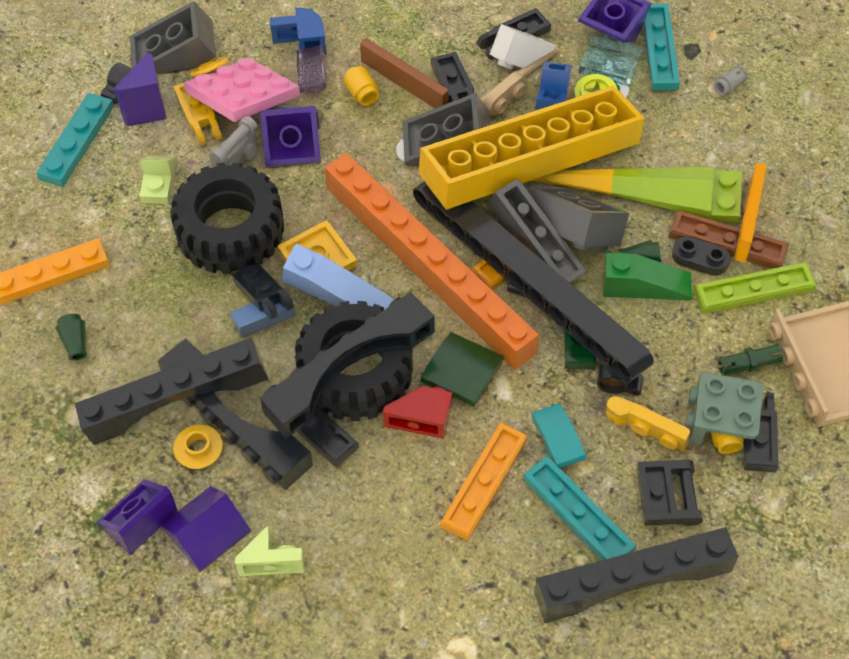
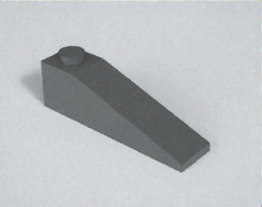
M518 178L495 192L488 206L510 234L569 283L586 273V269Z

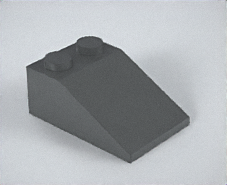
M195 1L130 36L132 69L147 53L152 54L157 73L193 69L217 57L212 19Z
M477 93L404 120L405 164L419 165L420 148L490 126V112Z
M529 186L528 192L561 237L573 242V247L582 250H589L590 247L607 250L608 246H621L629 217L628 212L567 187Z

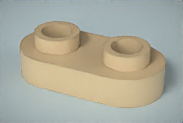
M513 72L487 94L483 103L491 116L502 114L509 104L515 99H520L527 90V80L518 72Z

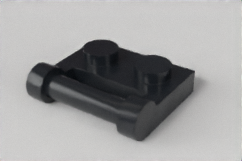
M692 460L645 461L637 463L636 469L644 526L669 524L695 526L703 522L702 512L697 508L692 477L695 470ZM672 474L680 476L684 510H677Z

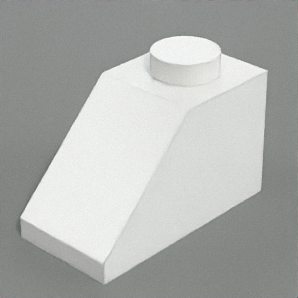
M501 24L490 55L499 59L497 64L508 69H512L514 65L525 68L552 52L556 45L542 38Z

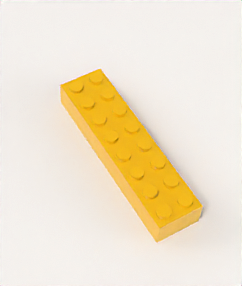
M610 86L420 148L419 175L447 210L493 194L517 178L523 184L637 145L640 142L645 118L615 86Z

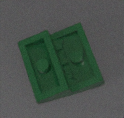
M450 332L430 360L421 376L420 382L452 392V397L474 407L487 391L489 381L502 366L504 356Z

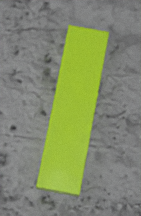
M803 262L696 284L693 291L702 313L707 314L813 292L817 285L807 263Z

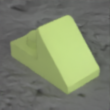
M149 155L142 158L140 163L144 175L139 195L141 203L169 204L177 163L176 156Z
M269 526L265 527L235 557V565L239 576L304 573L302 548L282 545L277 549H272Z

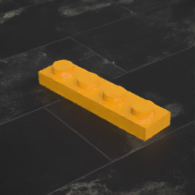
M97 238L0 272V305L110 266L100 239Z

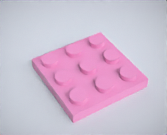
M243 58L235 64L219 67L216 71L197 75L194 79L184 82L186 93L233 122L241 120L244 116H251L300 96V86L251 58Z

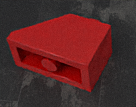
M421 386L384 406L383 425L388 428L444 439L452 409V392L446 391L441 387L429 388Z

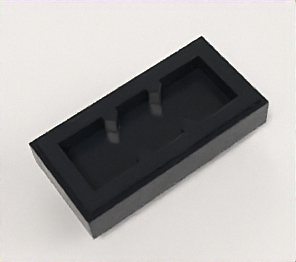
M317 405L312 421L297 431L336 468L359 448V443Z

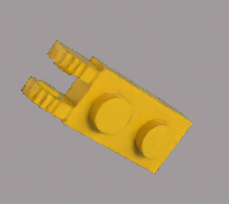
M184 83L173 86L176 98L191 131L195 133L199 145L206 144V138L201 128L210 125L212 135L216 141L222 139L213 109L186 93Z
M617 395L609 397V400H607L606 417L610 422H614L618 426L628 424L637 434L642 436L650 435L658 439L664 447L684 452L689 442L690 429L635 402L632 403L624 398L621 399Z

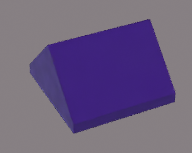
M592 0L578 18V22L623 43L634 42L638 38L651 3L646 0Z
M147 53L114 88L124 124L127 126L167 119L153 56Z
M315 106L260 111L266 167L321 162Z
M143 479L96 523L131 555L178 509L171 491L166 486Z
M212 486L160 525L161 529L199 572L203 571L251 532V529L228 495Z

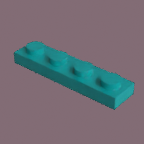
M651 4L643 23L652 91L679 90L680 79L669 4Z
M87 93L36 172L39 180L64 187L114 108L111 99Z
M548 456L524 473L523 480L601 560L635 551L636 545Z

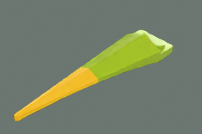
M714 166L561 170L531 180L613 195L676 212L680 210L717 222L740 223L742 171L714 170Z

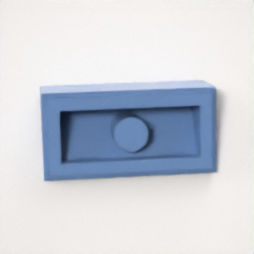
M253 303L229 312L241 338L296 316L295 306L287 311L280 303L275 304L278 315L273 319H270L263 311L260 312Z

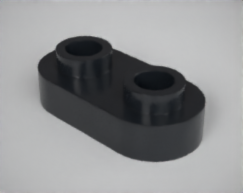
M681 237L673 245L672 258L678 265L712 276L722 275L728 269L730 254L721 246L692 237Z

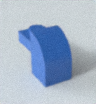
M295 8L296 15L270 18L273 44L299 41L300 57L327 54L324 24L316 12L307 8Z
M545 61L542 68L540 90L536 98L535 109L539 110L567 101L572 65Z

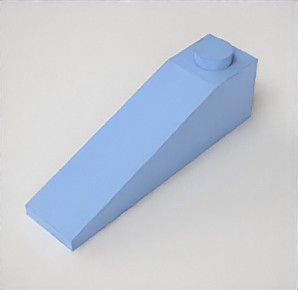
M297 243L283 266L282 282L334 306H341L340 302L349 301V304H357V301H366L368 306L373 307L374 304L384 307L385 310L394 300V298L325 256Z

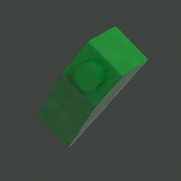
M606 253L603 268V297L691 300V273L637 254Z

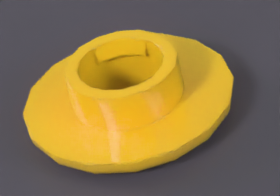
M221 57L208 61L190 72V77L216 71L219 67L226 64L229 58Z
M193 425L185 428L178 434L174 441L173 452L176 460L182 466L189 469H203L211 466L218 460L222 453L223 441L220 434L214 428L207 425ZM197 440L206 442V446L202 450L192 451L189 449L190 445Z

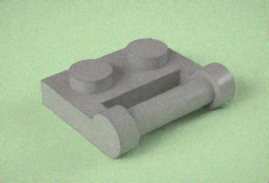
M244 116L239 121V127L219 148L215 147L209 154L212 167H216L217 163L232 165V162L241 163L243 166L247 160H251L257 151L254 133L257 124L251 117Z

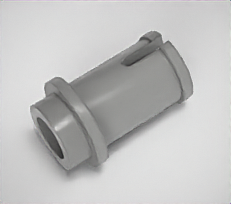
M739 65L726 75H719L714 82L716 92L720 95L731 94L736 86L748 79L746 69L738 74L744 68Z

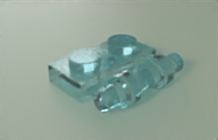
M592 35L589 45L597 47L598 50L587 47L579 66V73L584 75L601 74L609 77L615 83L630 87L638 65V61L630 59V56L640 59L643 48L633 46L634 43L631 42L621 43L613 41L609 36L602 35V37ZM607 50L620 53L621 55L618 56L611 53H607Z

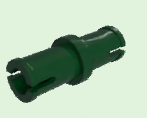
M779 344L754 350L750 347L745 348L741 353L718 357V365L731 363V366L722 367L719 370L722 376H726L727 374L745 370L754 372L757 371L758 367L782 363L783 354L770 356L772 353L781 352V347Z

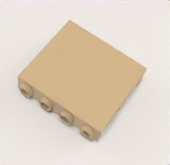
M849 301L783 317L780 309L775 310L772 321L769 324V332L774 341L777 340L781 347L783 363L789 366L793 374V384L796 390L802 393L807 414L809 417H813L817 427L848 420Z

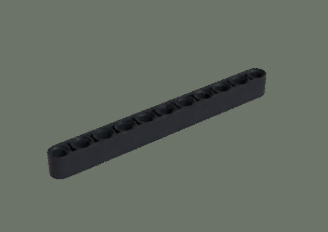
M425 181L413 189L415 200L425 211L482 260L486 261L490 267L605 366L615 372L620 379L629 383L653 365L654 359L652 354L640 341L475 203L470 201L446 210Z

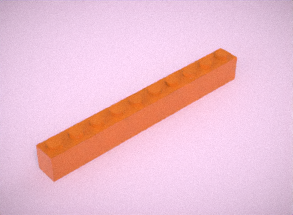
M345 153L324 167L327 189L496 353L503 355L504 360L514 370L537 354L539 334L352 157Z

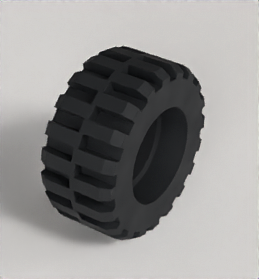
M233 162L232 165L217 163V166L212 168L206 166L200 169V173L191 174L187 178V183L183 182L176 190L177 194L172 198V209L170 210L172 225L182 254L187 259H191L192 264L198 268L205 266L206 271L216 273L219 270L222 271V274H232V271H240L254 263L262 264L264 257L270 258L275 252L274 247L277 248L280 245L284 232L281 199L277 187L270 181V178L263 172L258 174L256 168L248 165L245 168L242 167L241 163ZM238 208L251 213V216L246 221L231 228H214L205 224L211 215L223 209Z
M349 301L340 302L341 306L333 307V305L323 308L324 313L321 315L319 313L314 314L309 319L310 325L305 324L302 327L300 337L296 340V367L307 365L314 360L320 351L329 349L337 344L342 336L348 332H354L364 325L370 316L378 315L384 311V307L374 304L373 307L368 306L366 301H357V304H349ZM412 349L378 353L383 358L382 361L367 373L361 375H337L322 393L317 406L326 414L332 412L333 418L343 420L344 417H350L351 421H360V417L368 416V419L378 417L377 412L383 411L384 406L405 396V390L409 389L412 381L411 374L413 373Z

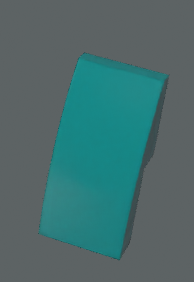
M560 403L531 412L532 422L544 440L545 450L550 459L559 468L586 460V454L579 437Z

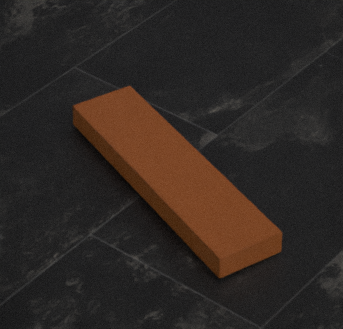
M365 38L360 43L361 62L433 108L448 104V89L371 40Z
M678 210L669 233V238L676 240L681 237L696 238L721 246L729 252L730 256L735 257L740 228ZM754 233L746 261L771 269L782 267L789 243Z

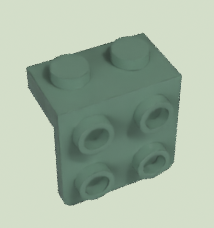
M701 372L697 386L691 385L688 404H693L692 413H687L685 427L691 431L689 443L701 445L706 431L746 439L757 438L760 427L763 385L756 381Z

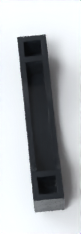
M409 292L402 298L394 299L384 311L378 315L370 316L364 325L354 332L346 333L331 348L320 351L314 360L304 367H298L293 370L289 377L280 384L269 387L263 396L260 397L264 415L287 439L312 421L315 407L322 393L344 369L376 353L414 348L435 332V316L412 292Z
M251 337L74 404L82 432L93 445L123 435L141 418L172 402L208 392L240 391L269 379L261 355Z
M185 338L158 360V364L162 371L203 356V354ZM215 392L182 399L189 407L194 405L200 410V416L209 426L215 424L221 430L220 434L228 444H236L242 449L243 457L251 465L257 463L263 469V475L273 485L278 483L287 490L313 466L311 451L293 435L286 439L279 431L257 427L240 419L225 407Z
M724 527L536 578L534 594L544 623L577 615L607 599L639 588L672 581L704 580L730 573L739 556L727 528Z

